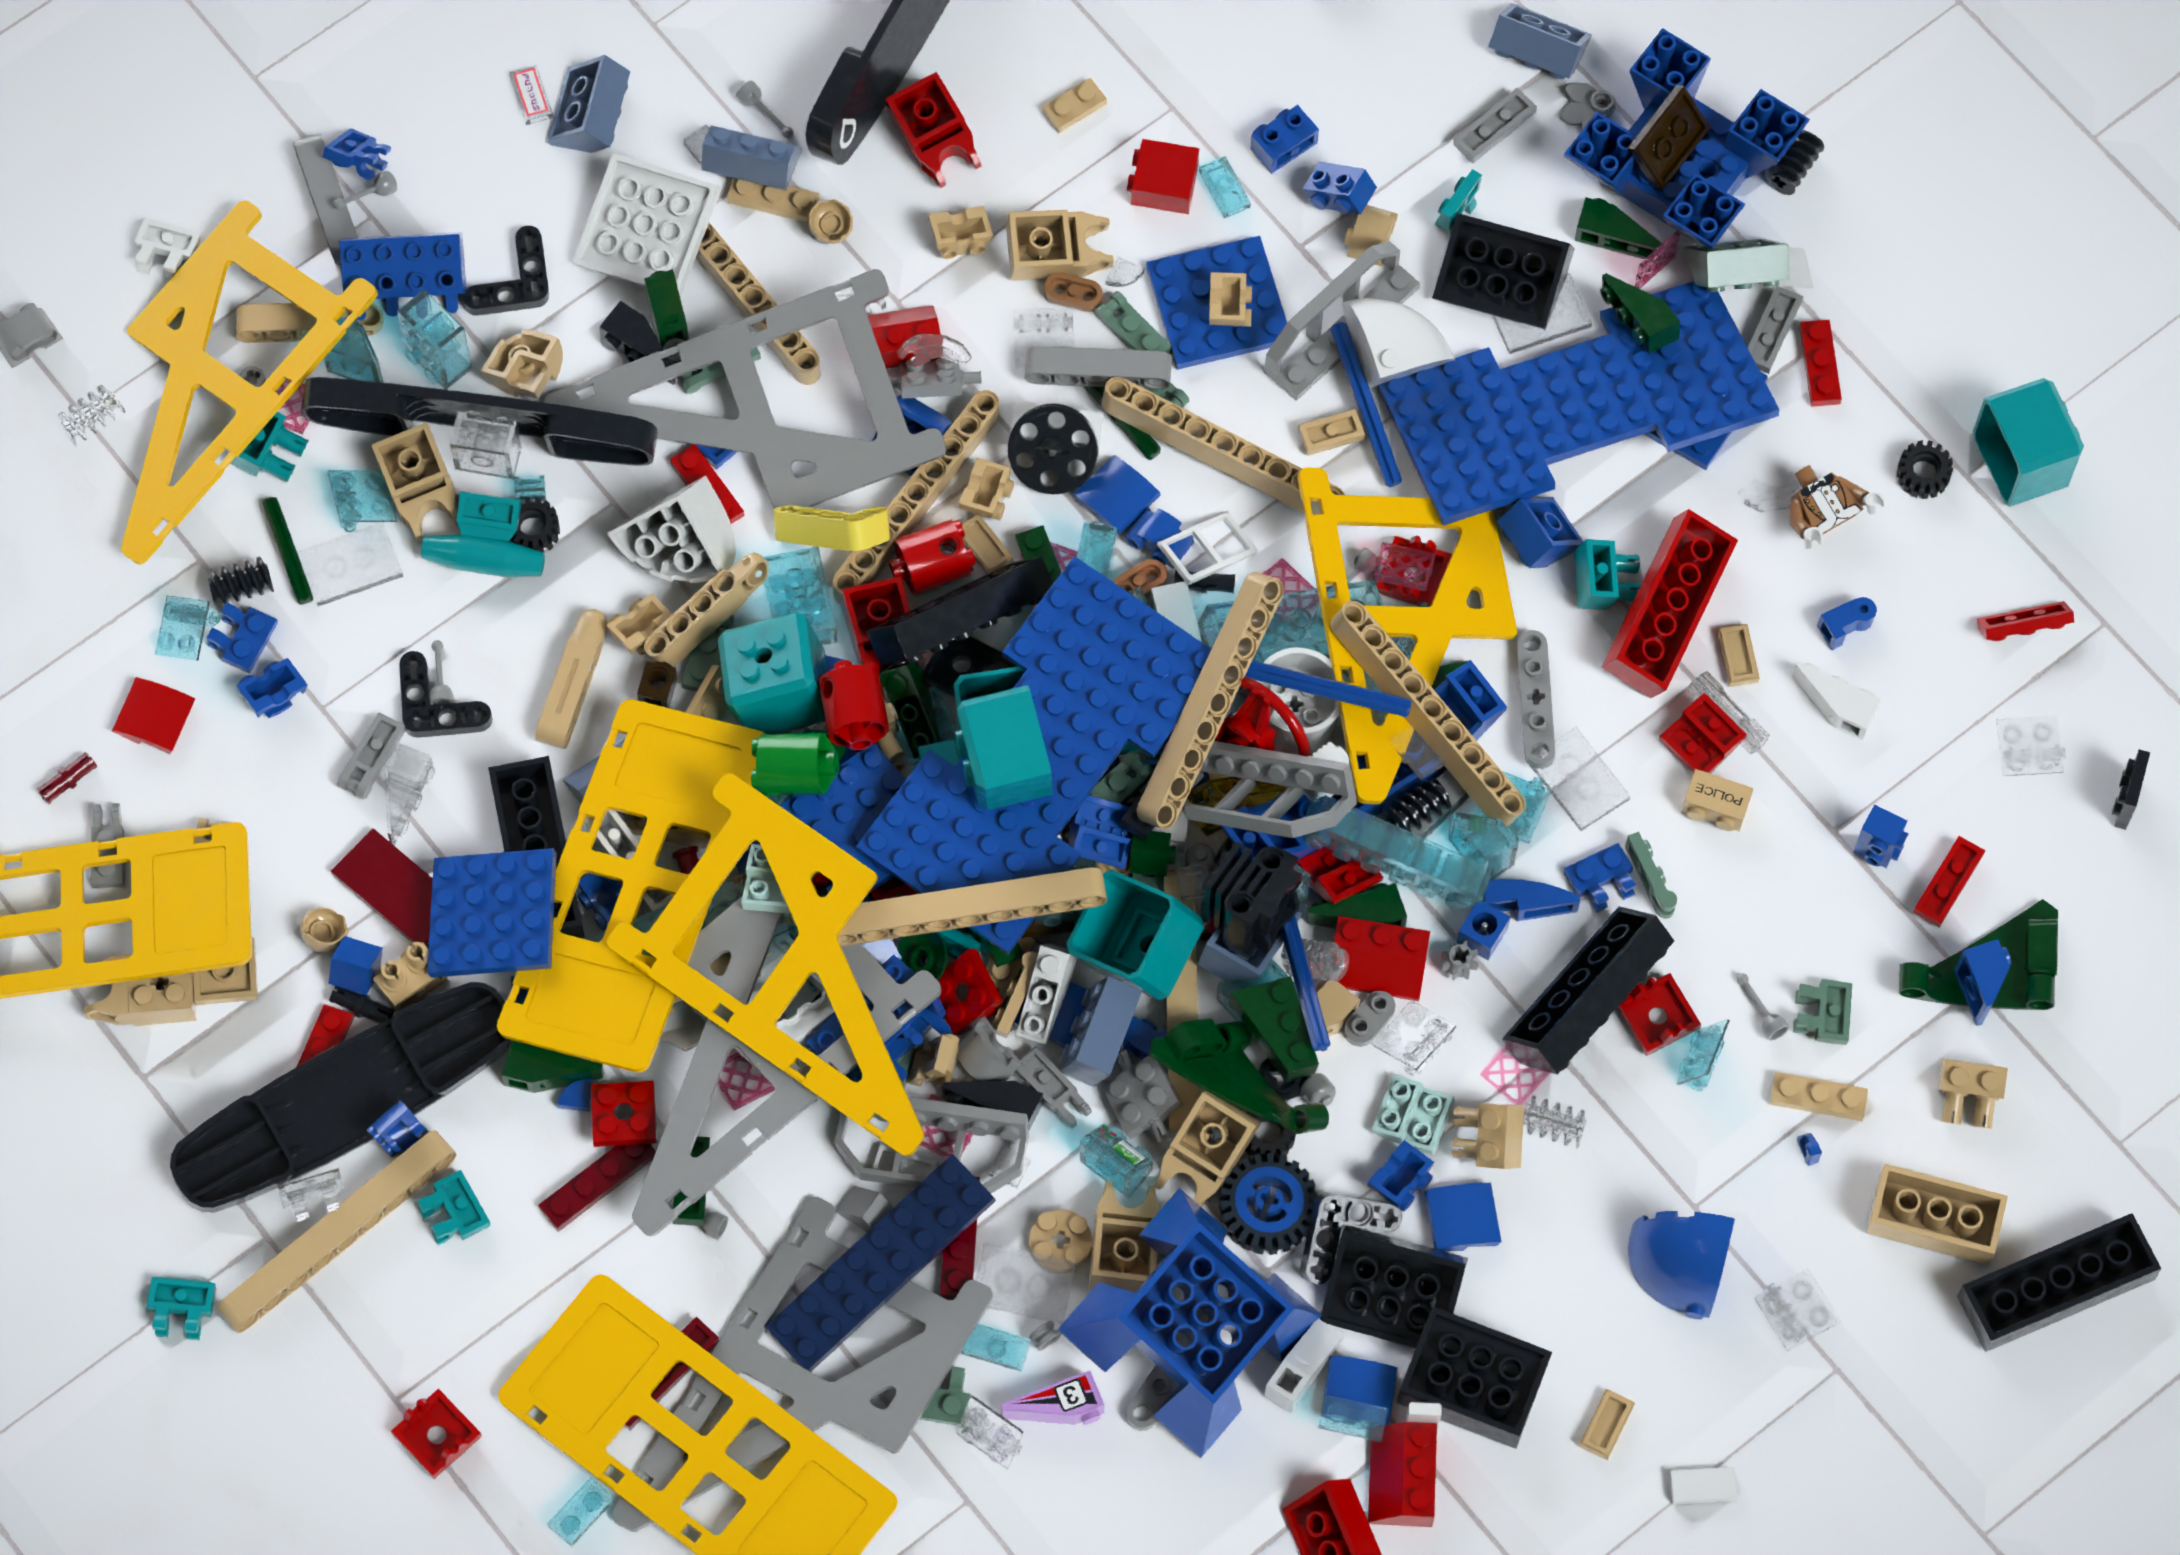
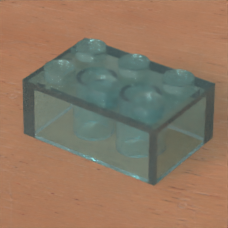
M425 289L397 311L400 321L398 326L403 334L401 340L406 348L404 353L412 364H419L424 369V374L434 385L439 383L447 390L472 369L464 327Z
M819 547L764 556L769 564L768 576L763 586L770 619L799 612L806 616L822 645L837 643V628Z

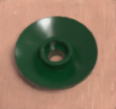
M937 932L906 936L901 939L897 947L902 957L901 961L914 973L926 970L938 981L945 971L948 957L943 938Z

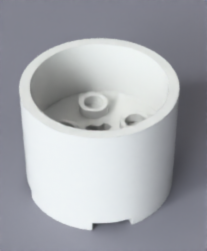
M1298 647L1288 648L1274 653L1264 661L1265 664L1335 681L1330 659L1315 650ZM1257 681L1281 698L1291 711V707L1294 708L1295 712L1293 713L1299 720L1308 738L1311 756L1313 752H1317L1318 749H1321L1329 741L1340 717L1337 700ZM1273 709L1268 725L1276 733V738L1273 740L1275 751L1299 755L1296 741L1290 729Z

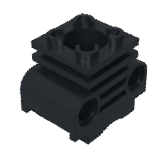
M1236 842L1229 852L1224 851L1218 862L1220 865L1214 874L1210 872L1205 878L1202 885L1205 893L1201 907H1203V922L1208 924L1214 916L1213 927L1219 929L1223 924L1222 938L1224 945L1231 951L1250 959L1256 949L1268 954L1276 943V937L1280 929L1287 922H1290L1299 910V898L1296 889L1301 884L1302 874L1293 870L1299 857L1278 847L1269 846L1261 849L1252 860L1253 850L1247 847L1241 855L1242 844Z

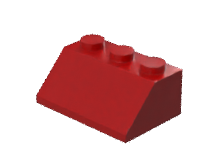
M933 305L867 315L886 369L900 367V363L910 359L936 361V359L943 357L941 333Z
M1338 916L1328 980L1332 977L1347 990L1370 994L1375 991H1385L1394 998L1419 1002L1431 931Z
M1401 1422L1371 1429L1368 1499L1369 1524L1414 1527L1433 1526L1435 1517L1437 1423Z
M1350 1478L1327 1480L1282 1508L1301 1555H1382Z

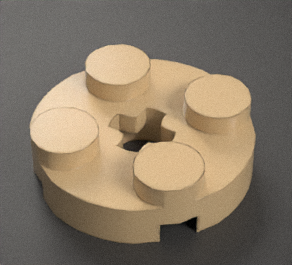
M1059 1209L1042 1213L1030 1231V1252L1035 1260L1040 1263V1266L1049 1272L1065 1274L1074 1271L1076 1267L1080 1266L1083 1262L1085 1263L1091 1254L1092 1233L1087 1220L1083 1216L1069 1210ZM1060 1234L1065 1235V1238L1070 1240V1243L1064 1244L1061 1249L1057 1248L1055 1242H1052V1239Z

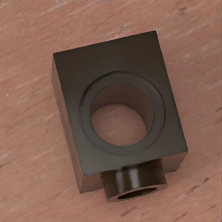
M646 661L637 692L638 701L670 708L678 680L676 667H672L667 662L653 663ZM657 680L665 682L663 686L658 688L651 686Z

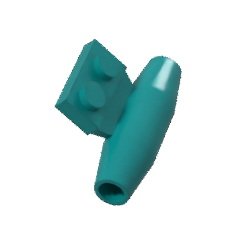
M461 491L456 520L461 534L425 535L422 542L421 559L459 571L500 577H539L543 574L545 553L510 542L518 530L522 500Z

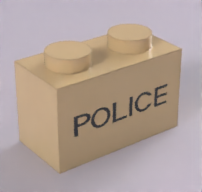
M1695 769L1681 813L1686 814L1695 821L1705 820L1715 823L1717 827L1725 831L1736 830L1740 832L1754 788Z

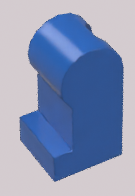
M1859 597L1821 614L1817 627L1830 649L1834 650L1842 646L1847 634L1855 630L1865 631L1869 629L1877 613L1876 604L1867 597Z

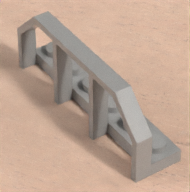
M1390 241L1370 246L1287 322L1266 353L1264 373L1296 401L1341 361L1330 330L1331 327L1321 335L1323 311L1342 294L1343 302L1358 299L1361 276L1381 259H1384V265L1391 272L1362 298H1379L1403 304L1420 288V282L1399 265L1401 250ZM1345 315L1339 318L1334 324H1337L1339 322H1344L1347 324ZM1306 327V336L1313 343L1280 372L1281 360L1299 333Z
M1214 741L1192 789L1204 777L1203 772L1242 779L1214 808L1190 804L1187 798L1182 810L1188 820L1295 838L1335 827L1357 804L1351 768L1348 763ZM1255 781L1289 786L1262 816L1232 811L1256 787ZM1303 789L1342 795L1340 800L1329 811L1293 821L1280 819L1304 794Z
M909 1097L921 1127L926 1125L939 1127L944 1131L958 1130L953 1154L959 1161L961 1160L967 1131L977 1136L988 1134L1001 1136L1011 1141L1020 1139L1015 1164L982 1184L991 1194L1021 1176L1029 1141L1028 1114ZM841 1112L835 1137V1146L860 1180L916 1188L926 1178L925 1176L900 1173L904 1156L897 1151L892 1172L864 1168L844 1142L849 1117ZM875 1114L873 1117L882 1122H888L878 1114Z

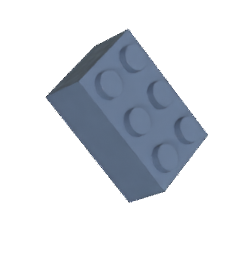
M1109 975L1102 981L1096 982L1091 989L1087 988L1081 1000V1005L1084 1006L1081 1017L1077 1016L1070 1029V1033L1074 1034L1070 1045L1066 1044L1059 1058V1061L1063 1062L1060 1069L1063 1074L1092 1087L1110 1076L1142 990Z

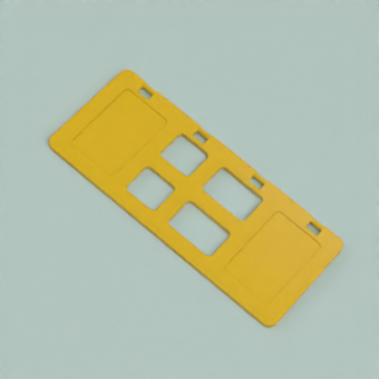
M633 699L625 700L619 705L611 725L610 734L606 744L603 746L578 811L579 814L575 825L571 829L556 868L554 902L562 905L557 918H554L551 969L516 972L510 994L505 1001L497 1022V1029L502 1037L635 1073L644 1072L649 1068L676 995L611 950L607 945V938L618 923L627 922L633 925L647 890L653 889L673 895L676 894L688 877V874L656 866L669 828L678 826L711 835L706 850L731 816V811L713 797V789L721 777L727 773L736 775L752 786L751 773L753 769H756V757H753L751 748L752 740L760 738L762 734H765L764 732ZM618 733L626 734L622 748L613 746ZM609 810L647 819L636 852L631 859L592 850L604 816ZM586 817L594 819L589 833L581 831ZM585 873L623 882L603 939L599 942L561 933L579 881ZM712 899L675 950L676 957L687 965ZM644 954L637 957L650 968H652L657 959ZM520 988L529 990L523 1005L515 1003Z
M232 822L211 825V827L189 828L117 838V840L95 841L23 851L19 854L0 855V880L55 872L61 873L60 906L55 909L0 916V939L60 931L62 944V963L58 968L0 976V999L242 966L248 963L252 957L249 840L247 829L242 823ZM211 835L212 837L210 842L195 844V837ZM117 848V855L100 857V850ZM22 861V868L6 870V863ZM131 863V896L129 898L92 904L84 903V871L87 868ZM132 922L133 954L131 957L89 964L85 963V930L88 927Z
M596 1275L586 1284L498 1393L499 1401L504 1408L529 1425L539 1435L595 1478L607 1485L617 1495L669 1535L685 1545L695 1555H861L898 1507L897 1497L891 1490L606 1275ZM682 1362L733 1401L729 1410L706 1436L697 1433L651 1397L652 1392L676 1363ZM534 1407L548 1416L542 1424H539L528 1415ZM632 1416L640 1417L641 1420L688 1455V1460L662 1491L652 1488L607 1453L608 1446ZM752 1419H758L790 1444V1449L763 1480L756 1478L726 1455L728 1447ZM611 1465L624 1475L618 1484L604 1474ZM707 1474L715 1475L746 1500L745 1505L719 1535L712 1534L681 1509L682 1504ZM687 1525H690L701 1534L696 1543L682 1534Z

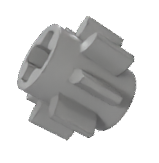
M1453 941L1450 942V952L1442 951L1441 959L1447 961L1442 965V972L1449 971L1452 974V980L1462 976L1468 980L1470 976L1469 970L1478 969L1479 963L1473 960L1477 957L1478 950H1471L1467 946V941L1457 945Z

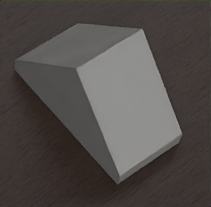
M854 1186L837 1209V1213L868 1232L894 1206L881 1193Z

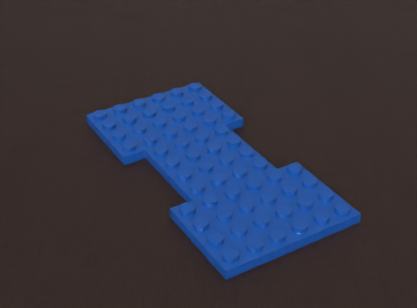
M1695 281L1651 294L1664 300L1680 320V335L1678 340L1650 354L1642 345H1638L1634 341L1631 330L1626 324L1622 325L1620 323L1616 310L1611 307L1600 311V320L1607 335L1502 369L1499 368L1490 348L1487 347L1456 357L1455 361L1379 384L1378 391L1442 525L1444 526L1515 503L1521 498H1530L1554 490L1556 482L1547 465L1654 430L1657 431L1667 452H1671L1778 417L1780 409L1719 292H1707V287L1696 285Z
M1074 556L1002 651L1004 657L1025 670V673L1013 689L1029 685L1052 772L1053 794L987 811L978 805L973 786L967 787L962 762L966 760V757L960 758L954 766L929 749L856 845V850L919 894L1071 871L1081 858V853L1058 838L1059 834L1128 742L1153 759L1171 736L1211 652V648ZM1036 917L968 928L1009 955Z

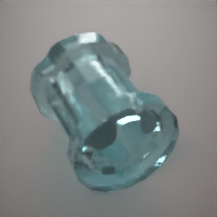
M545 475L532 479H520L519 476L514 477L515 499L525 500V497H530L531 500H534L535 497H539L541 502H544L547 499Z

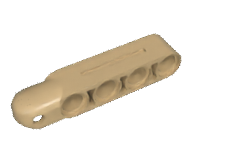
M293 303L246 304L239 306L236 310V338L245 343L301 341L313 328L317 319ZM372 303L369 306L372 309H366L365 319L361 321L356 319L340 340L348 339L351 336L377 334L384 325V318L380 308ZM346 310L338 319L337 323L339 326L347 319L351 312Z
M748 553L729 570L716 574L648 636L644 643L646 654L655 662H667L672 667H675L747 601L748 597L765 582L769 571V564L766 559L758 553ZM758 571H762L760 577H755Z
M588 609L580 614L573 633L567 641L535 734V741L562 749H566L570 742L608 633L606 616L597 609Z

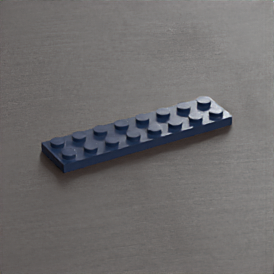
M952 1153L765 1327L804 1369L812 1372L996 1202L995 1197Z

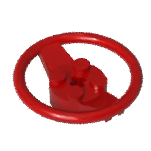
M1245 676L1241 681L1240 688L1250 691V694L1241 707L1225 717L1214 741L1275 751L1273 740L1276 738V733L1268 725L1274 709L1290 729L1296 741L1299 755L1311 756V748L1306 733L1291 709L1269 688ZM1266 783V784H1269V785H1272V786H1277V787H1289V786H1284V785Z

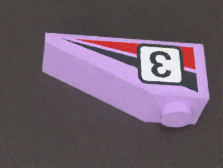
M1091 1370L1002 1403L1001 1415L1003 1419L1069 1425H1076L1082 1422L1083 1425H1088L1101 1418L1100 1415L1104 1414L1105 1404Z

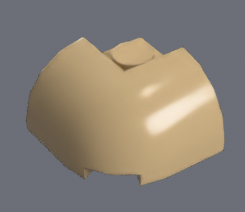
M523 329L521 334L514 335L506 341L501 339L481 372L490 383L509 395L518 398L519 394H524L538 399L549 379L556 381L563 361V348L558 337Z

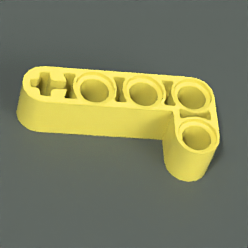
M794 505L780 506L773 509L775 538L777 541L845 551H860L890 540L888 509L884 507L867 508L855 513Z

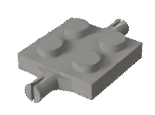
M941 357L936 359V361L910 359L900 363V372L897 376H890L893 388H898L901 391L902 399L962 395L964 384H982L981 371L963 372L960 369L959 359L953 360L949 357Z
M1128 1051L1120 1052L1121 1055L1118 1054L1117 1060L1123 1071L1102 1085V1088L1126 1136L1132 1139L1143 1131L1153 1129L1158 1142L1166 1141L1164 1137L1168 1140L1170 1134L1163 1122L1172 1112L1182 1107L1183 1104L1163 1065L1151 1056H1147L1138 1063L1133 1064Z

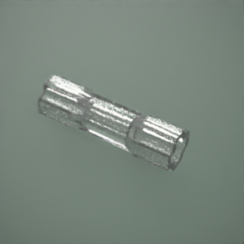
M1708 671L1703 672L1689 685L1688 691L1695 699L1705 692L1747 734V737L1740 745L1749 754L1755 753L1768 741L1770 734L1755 719L1749 717Z

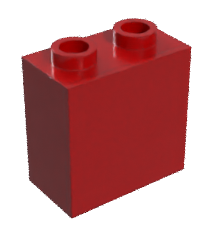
M1142 138L1140 149H1134L1132 166L1136 167L1135 175L1129 174L1127 192H1131V205L1189 215L1199 167L1200 148Z

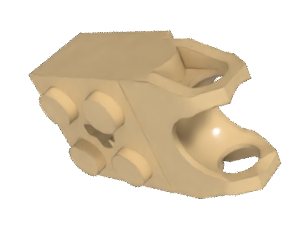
M1068 209L1009 212L1006 234L1011 281L1047 279L1054 273L1086 277L1097 271L1112 268L1114 264L1113 255L1095 251L1085 241L1090 236L1107 231L1110 219L1083 211L1068 212Z
M427 422L371 444L403 522L413 531L417 542L423 540L422 519L431 510L439 509L445 511L454 520L455 525L458 526L456 520L459 498ZM410 464H416L415 467L409 468Z
M132 954L111 956L100 962L131 957ZM193 972L109 984L112 986L111 992L105 999L84 1007L86 1019L105 1021L115 1025L133 1024L134 1026L197 1021ZM164 986V989L157 990L159 987Z
M1203 1091L1164 1155L1160 1176L1154 1186L1159 1190L1163 1189L1168 1180L1177 1173L1190 1175L1196 1183L1197 1191L1194 1201L1203 1207L1208 1198L1221 1190L1224 1180L1230 1175L1232 1168L1241 1158L1260 1127L1261 1122L1235 1105L1208 1091ZM1219 1128L1222 1139L1219 1138L1214 1141L1212 1139L1213 1132L1210 1129Z
M1105 1181L1103 1196L1097 1205L1094 1217L1088 1290H1092L1098 1282L1135 1293L1157 1267L1158 1253L1138 1236L1160 1211L1156 1199V1186L1148 1187L1145 1201L1140 1206L1127 1208L1118 1203L1113 1189V1181Z

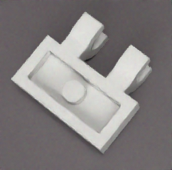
M144 218L134 241L135 248L140 249L135 258V262L139 263L137 271L149 275L155 253L168 257L164 263L163 270L167 271L165 279L170 280L182 267V262L187 261L198 249L202 239L201 233Z

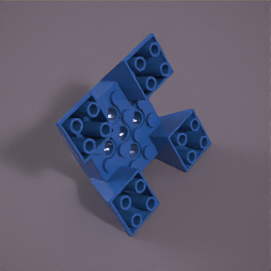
M1662 28L1629 71L1643 106V113L1628 131L1599 112H1596L1566 150L1564 157L1603 185L1689 239L1712 249L1745 207V203L1733 196L1745 179L1778 164L1807 126L1810 119L1763 89H1760L1737 120L1732 122L1695 99L1711 62V57ZM1684 85L1711 128L1664 189L1655 190L1628 147L1675 86Z
M1179 1188L1138 1235L1164 1258L1135 1293L1098 1282L1057 1331L1104 1373L1135 1345L1178 1384L1176 1389L1153 1414V1417L1199 1458H1202L1242 1411L1234 1380L1262 1347L1282 1363L1311 1325L1322 1315L1276 1273H1273L1266 1282L1223 1244L1227 1230ZM1218 1284L1226 1287L1228 1291L1227 1299H1223L1218 1295ZM1173 1286L1179 1287L1183 1291V1301H1178L1173 1297ZM1197 1308H1202L1206 1311L1208 1315L1207 1323H1203L1197 1318ZM1222 1329L1227 1330L1231 1334V1344H1226L1222 1341L1220 1337ZM1177 1332H1182L1187 1337L1188 1343L1186 1347L1177 1343Z

